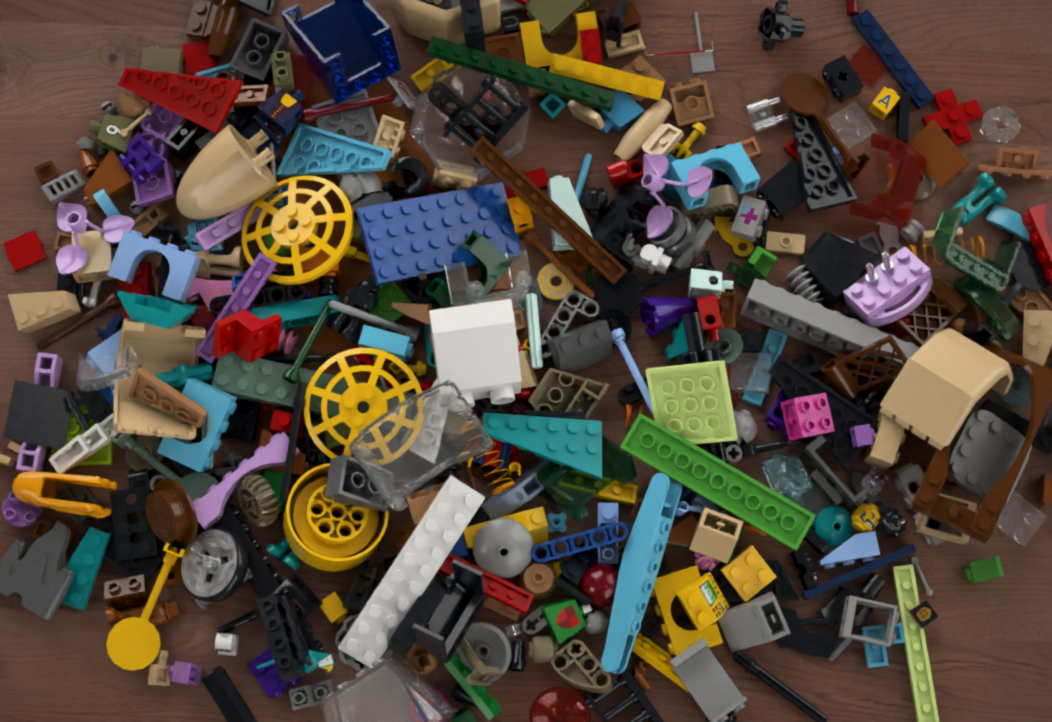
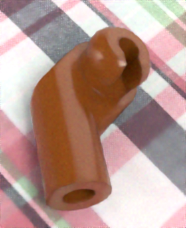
M641 660L634 666L633 678L643 692L651 687V684L645 678L648 663Z

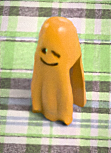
M36 471L22 472L13 481V493L22 502L36 507L51 508L60 512L92 516L97 519L109 516L112 510L101 508V506L96 504L55 499L58 482L116 490L117 487L116 482H110L109 479L105 478L101 479L99 476Z

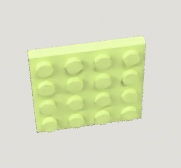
M725 360L655 367L645 370L655 422L693 444L736 441L738 439Z

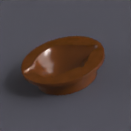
M171 478L159 480L153 492L146 499L145 511L148 523L154 534L165 543L173 542L182 547L190 545L195 540L198 529L197 515L192 500L177 481Z

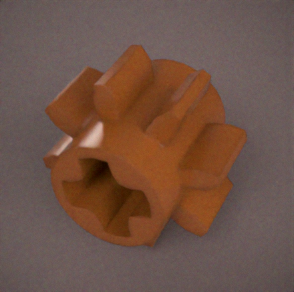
M409 526L396 532L399 537L395 539V542L400 550L414 531Z

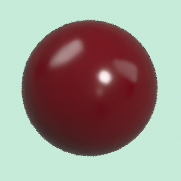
M595 563L586 569L579 586L580 592L592 599L589 604L596 607L613 605L619 570L608 563Z

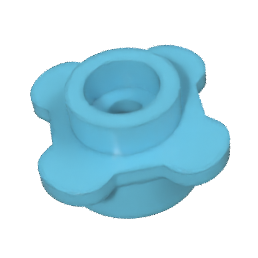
M549 513L547 515L549 520L548 531L550 533L554 531L563 533L567 530L565 525L567 516L565 513Z

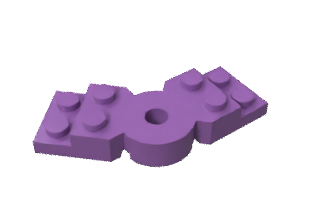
M153 103L150 108L152 109V114L147 115L140 123L143 132L136 133L129 142L130 144L141 135L165 161L153 175H150L147 171L144 173L147 179L145 184H140L139 181H135L132 178L137 206L140 208L176 197L173 182H176L173 166L167 160L169 149L164 141L185 118L156 103ZM137 160L134 162L135 167L137 168L140 165V163Z

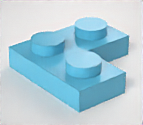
M899 622L894 626V632H896L894 644L905 643L903 624ZM885 624L861 627L862 636L882 640ZM863 642L867 668L889 665L886 647Z

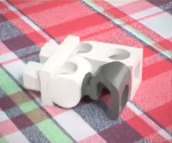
M628 234L620 253L635 262L634 265L642 269H649L648 273L652 275L654 271L665 274L672 258L663 254L664 248L659 246L657 249L652 244H647L640 248V245H634L635 239L632 238L633 234Z

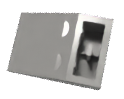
M772 591L726 610L718 619L731 652L768 643L791 634Z

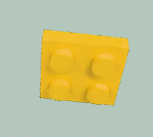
M749 545L720 569L744 602H747L776 578V575L753 545Z

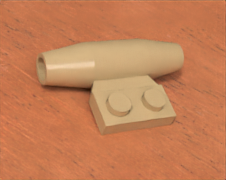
M661 98L660 101L658 100L647 109L626 132L613 153L617 161L625 159L628 162L642 149L645 154H661L666 157L684 136L682 130L669 123L663 124L673 108L666 99Z

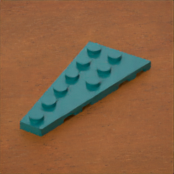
M483 413V435L503 443H510L521 450H528L539 457L559 465L574 468L577 472L594 476L595 479H602V421Z

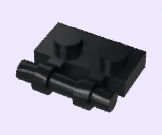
M95 380L77 390L80 398L75 399L72 393L65 396L69 410L73 411L77 418L76 422L78 426L81 425L83 431L91 428L88 421L93 419L95 424L101 423L113 413ZM83 404H85L87 410L89 411V413L85 415L79 407Z

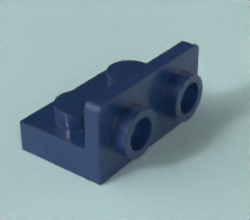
M257 115L253 116L254 121L242 130L240 134L246 139H250L263 129L264 133L268 135L269 140L256 148L257 153L260 154L267 147L270 149V143L272 142L275 155L283 148L281 136L276 131L272 132L268 128L270 125L263 118L260 119Z

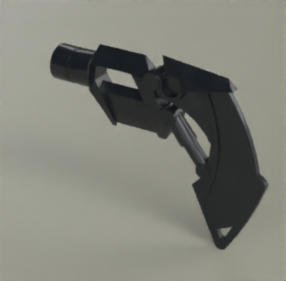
M871 573L860 589L838 586L839 590L828 605L821 609L823 617L798 619L796 610L780 607L791 634L776 639V643L780 648L787 647L802 654L828 658L827 661H834L853 641L838 637L846 596H863L868 600L874 601L887 583L878 575ZM863 606L858 615L854 616L852 629L854 626H862L875 608ZM836 621L840 622L836 628L819 634L808 633L803 627L808 625L832 626Z

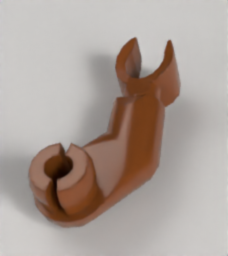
M889 162L885 167L889 182L885 187L886 191L879 197L880 202H882L883 195L885 194L889 198L887 201L889 203L892 200V192L895 191L900 182L899 169L895 162Z

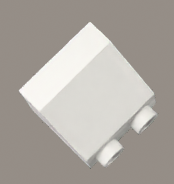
M511 299L429 310L431 340L441 405L450 404L452 410L458 411L474 407V400L490 398L491 403L495 405L514 401V394L521 393L522 378Z

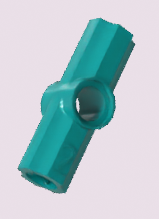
M209 362L193 366L180 365L174 367L171 371L154 375L177 390H184L187 380L190 378H196L202 382L214 378Z

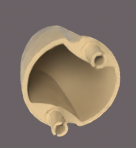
M229 124L199 152L186 170L177 190L176 204L183 216L196 220L223 216L250 204L278 185L274 175L267 166V163L275 158L274 153L268 147L260 154L257 153L256 148L269 140L264 130L261 129L253 137L246 139L236 128Z

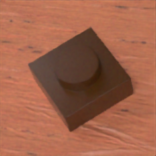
M52 160L34 167L42 186L60 177Z

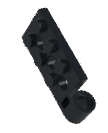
M141 469L139 471L129 470V489L110 492L118 562L159 556L157 536L148 523L145 511L146 499L153 492L150 488L152 473L147 471L148 469ZM129 494L136 495L137 499L134 504L127 503L126 499ZM137 513L139 516L138 522L130 524L129 516ZM135 533L141 535V540L137 544L131 542V536Z

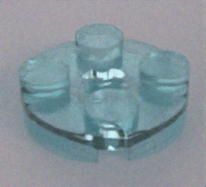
M1021 367L1011 368L1013 374L1012 384L1019 383L1021 391H1014L1011 384L1007 394L1001 395L996 392V395L1009 406L1022 407L1031 402V386L1025 370Z

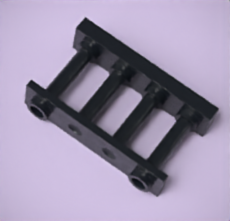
M493 73L491 77H485L480 84L482 87L453 120L450 118L444 124L443 136L446 138L452 132L472 148L476 141L457 127L460 121L465 118L486 135L485 138L495 147L528 111L530 102L525 98L520 102L513 100L494 84L497 75ZM490 90L511 107L510 114L503 116L482 99V96ZM475 104L479 105L498 121L499 126L495 130L489 129L469 112ZM473 156V160L480 164L481 162Z
M627 668L612 682L613 686L609 692L603 694L596 693L593 696L589 692L584 694L586 696L584 702L590 710L594 708L603 722H609V719L633 702H639L643 709L640 710L641 713L628 722H643L645 719L647 721L651 719L652 722H664ZM627 684L631 690L629 696L603 713L596 703L621 685L625 686Z

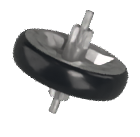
M213 527L201 531L196 535L193 543L186 546L181 559L180 574L185 589L194 598L203 602L214 603L229 598L239 589L245 579L248 569V553L242 539L229 529ZM228 557V562L224 561L222 558ZM209 574H213L212 580L209 583L208 576Z

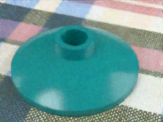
M830 506L823 509L817 515L814 525L815 532L830 546H839L851 537L854 527L851 524V515L845 509L838 506ZM835 523L839 524L838 530L834 529Z

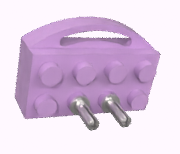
M905 246L891 257H889L887 252H883V262L873 268L872 263L866 264L867 274L843 291L846 305L868 326H883L906 316L925 299L931 289L933 282L930 268Z

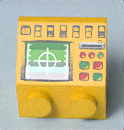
M710 572L675 592L693 626L698 631L715 623L729 608Z

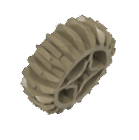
M255 473L242 477L239 483L236 484L235 497L238 499L237 503L240 505L244 516L247 517L249 522L251 521L253 525L258 527L272 524L279 517L278 514L280 513L278 508L280 505L277 502L278 498L274 494L275 491L272 490L271 485L261 475Z

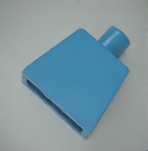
M615 89L612 110L609 112L601 109L600 116L605 124L601 129L604 134L611 128L617 133L623 132L633 125L644 113V109L624 91Z

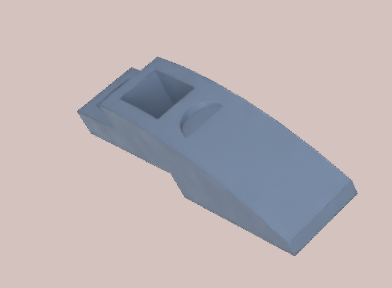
M541 458L514 481L515 484L511 488L493 495L481 507L490 520L504 517L546 487L544 484L556 474V471L547 459Z

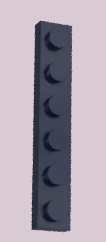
M867 9L853 18L852 24L903 91L910 92V100L919 110L934 100V95L870 11Z

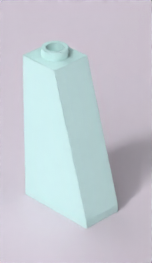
M558 175L549 178L547 184L548 197L592 237L569 177L563 178V176ZM551 228L553 251L575 250Z

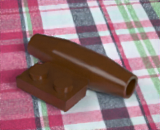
M194 0L185 34L187 37L200 39L210 37L208 56L214 60H223L234 37L241 5L233 0H221L218 6L211 1Z

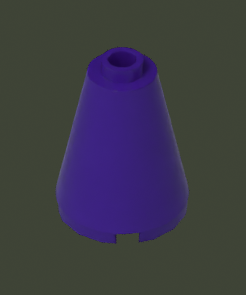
M646 297L642 299L644 302H640L642 323L646 322L648 328H645L650 336H656L683 321V314L696 311V304L689 297Z

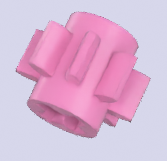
M696 552L694 554L696 557L695 564L702 570L709 569L712 571L720 562Z

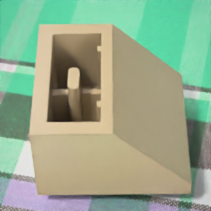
M705 507L701 512L689 550L727 564L744 521Z

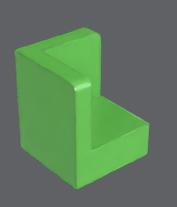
M757 246L747 265L762 272L760 276L765 278L775 264L777 257Z

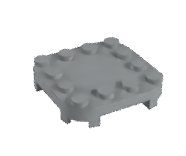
M987 410L971 411L961 425L950 447L948 476L946 479L949 482L957 483L981 501L984 495L1009 470L1022 448L1025 437ZM1032 445L1028 451V454L1024 460V463L1021 467V470L1017 476V479L1013 485V488L1009 494L1007 501L1011 497L1020 479V476L1027 464L1030 451L1032 450Z

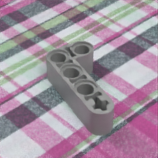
M578 291L568 292L541 336V349L544 350L547 345L546 340L551 339L549 336L550 331L555 330L559 335L566 333L576 315L586 321H594L599 314L598 303ZM570 298H576L578 300V303L576 305H571L568 302V300ZM592 307L596 312L594 314H587L585 309ZM561 314H566L569 319L563 322L558 317ZM549 348L548 353L542 354V361H548L552 358Z

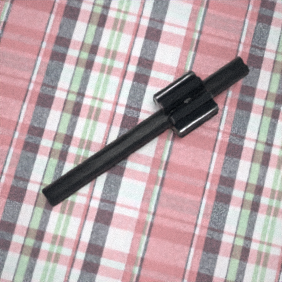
M699 312L683 314L682 319L689 353L677 357L678 365L721 361L719 349H706ZM724 442L706 443L708 453L728 464Z

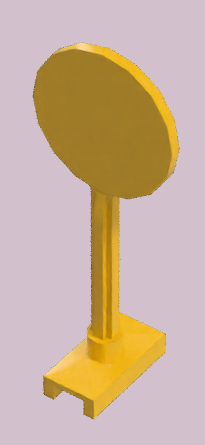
M166 542L163 551L166 552L163 559L164 564L141 617L123 619L115 624L109 632L106 643L108 655L113 663L122 669L132 671L143 669L151 664L159 654L161 644L159 632L148 620L171 566L175 565L177 558L183 557L184 549L181 548L180 553L177 554L179 549L171 546L170 550H168L170 544Z

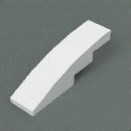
M113 413L101 423H96L84 434L77 435L48 459L57 473L64 474L111 442L110 438L112 436L116 438L121 434L113 430Z

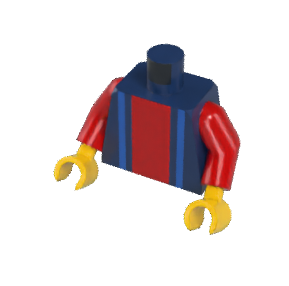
M482 435L478 436L467 447L465 453L461 455L460 464L463 461H467L468 467H471V464L482 466L494 459L493 461L497 462L483 467L508 471L510 476L512 471H517L518 476L521 475L519 451L517 446L510 443H503ZM484 441H486L485 443H489V444L481 445V446H479V447H477V448L471 450L472 448H474V447L480 445V444L483 443ZM488 450H490L489 452H493V453H489V454L483 455V456H481V457H479V458H476V457H478V456L484 454V453L487 452Z

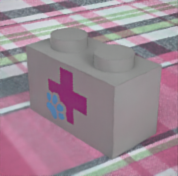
M746 195L743 196L731 228L734 237L755 243L757 237H760L762 234L763 226L761 225L763 220H766L769 215L766 201Z

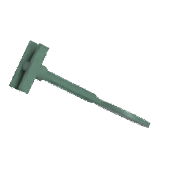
M122 433L118 439L114 436L110 438L124 451L126 448L134 450L166 478L177 481L186 490L192 501L198 497L202 498L205 496L207 489L212 485L219 484L214 477L207 473L194 472L179 478L138 444L139 441L135 439L138 436L136 434Z

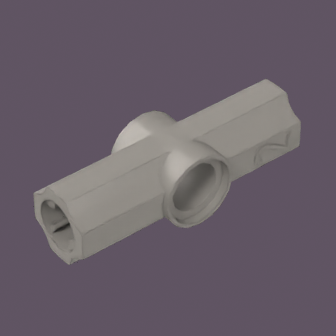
M701 218L696 225V237L693 244L687 251L675 256L669 266L674 271L689 267L693 259H696L704 248V243L715 229V226L707 219Z

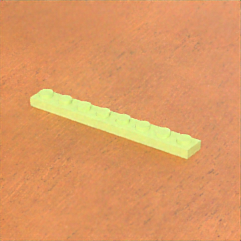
M913 564L892 567L900 612V622L903 624L905 636L904 646L917 722H939L924 627L920 628L909 613L910 610L920 604Z

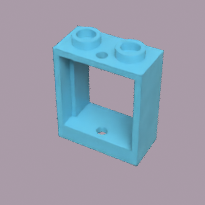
M367 325L363 326L358 342L360 348L383 350L396 356L405 364H407L408 359H412L414 348L410 337Z

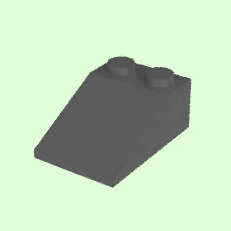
M252 17L228 67L264 82L272 71L271 54L277 51H285L290 41L287 31Z
M345 454L332 458L330 460L324 498L341 504L387 512L394 473Z

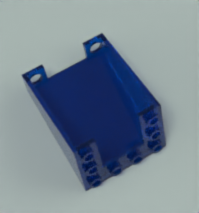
M334 0L302 17L298 4L281 12L287 31L336 104L401 70L391 27L367 0ZM296 12L295 18L291 20L289 15Z

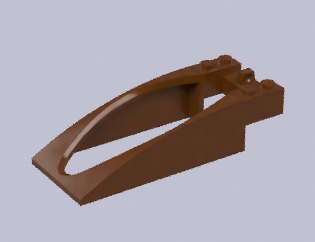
M992 343L984 345L983 348L1007 361L1009 365L1014 364L1019 368L1021 366L1027 373L1030 381V423L1019 454L1005 475L984 495L978 503L977 511L974 512L939 495L948 476L951 443L948 446H944L941 451L936 448L909 506L910 509L982 543H986L990 539L1052 396L1051 369Z

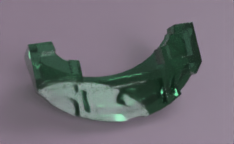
M969 272L953 282V286L960 293H963L964 297L968 298L993 324L994 330L1000 333L999 338L1004 344L1008 343L1023 330V327L1007 305L976 275Z

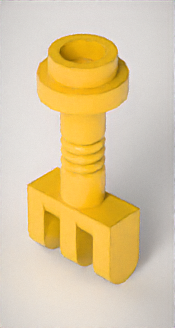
M700 122L693 124V131L682 145L678 142L669 153L673 155L676 150H679L675 156L677 159L682 154L685 155L682 159L689 158L692 152L688 149L699 135L704 136L706 133L705 130L707 128Z
M349 246L344 254L347 258L353 260L355 258L362 259L370 263L368 254L357 251L355 247Z

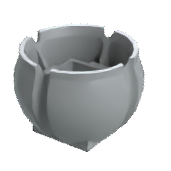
M373 171L344 173L339 184V188L348 198L351 206L372 193L379 194V192H384L380 178Z

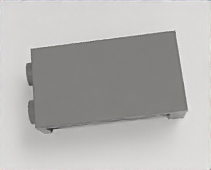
M703 637L673 658L669 664L710 722H724L728 719L727 714L732 710L737 713L745 707L744 702L747 698L743 697L708 648V643Z

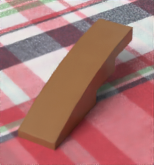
M392 302V307L429 325V310H436V305Z

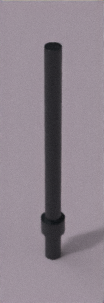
M298 382L297 394L293 400L294 412L279 502L287 503L302 408L305 407V382Z

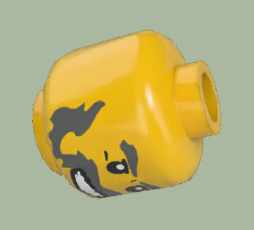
M861 503L851 515L852 526L861 533L873 531L881 518L878 512L879 508L872 503Z

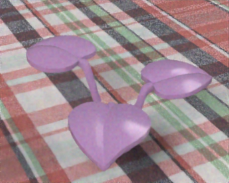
M644 154V175L641 184L649 189L650 194L661 204V206H654L648 213L647 237L655 238L662 235L672 223V210L665 208V203L656 192L663 190L665 183L688 187V194L694 198L701 197L707 192L712 180V170L705 166L693 168L688 173V183L666 180L662 177L668 171V159L661 154Z
M59 202L57 224L63 232H72L76 246L66 245L58 251L56 256L58 272L60 274H71L80 270L86 264L88 251L85 248H79L80 242L77 233H83L87 226L104 233L103 236L107 242L116 244L120 243L124 231L131 233L135 221L128 216L113 215L103 221L102 229L86 220L88 213L84 206Z

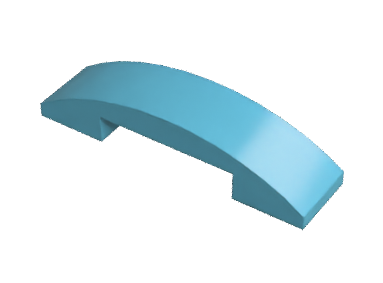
M995 204L985 221L1000 230L1004 228L1025 242L1030 241L1029 233L1022 223L1021 215L1006 207Z

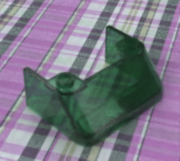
M960 206L942 212L933 237V244L943 261L993 292L1004 290L1007 287L1021 242L1017 241L998 246L994 261L990 259L981 260L953 242L965 207Z

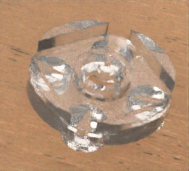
M1006 106L991 108L981 119L980 133L992 143L1005 145L1012 141L1019 133L1020 123L1017 119L1018 116L1015 111ZM1003 122V127L1005 128H997L996 123Z

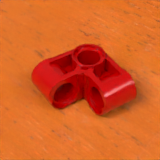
M624 159L606 165L610 181L615 189L621 188L626 183L640 181L644 175L643 162L639 159L626 162ZM634 167H639L641 172L633 173L631 170Z

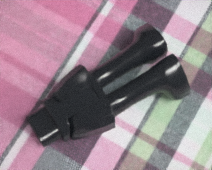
M369 274L365 281L362 280L346 295L349 298L346 305L353 308L359 306V310L367 313L374 311L380 285L376 286L373 275ZM340 312L335 319L327 322V327L353 343L358 344L360 337L357 330L363 319L353 316L349 324L344 328L350 314Z

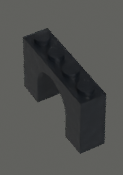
M460 0L465 45L486 52L480 0Z

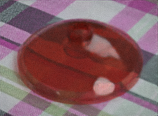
M552 687L543 691L535 698L529 712V722H556V716H561L562 722L591 721L590 710L584 698L576 691L567 687Z

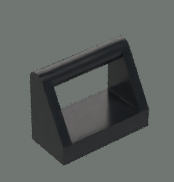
M297 574L287 578L274 592L280 595L287 589L306 610L299 618L300 624L307 620L323 604Z

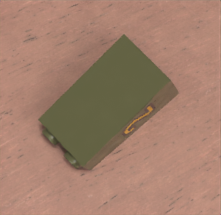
M531 0L525 7L529 10L526 14L532 21L539 20L540 30L544 35L548 33L553 37L575 21V14L587 12L601 0Z

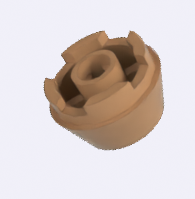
M532 560L518 577L520 588L534 594L533 599L536 600L548 598L557 588V585L554 584L557 578L553 565L547 561L537 562Z

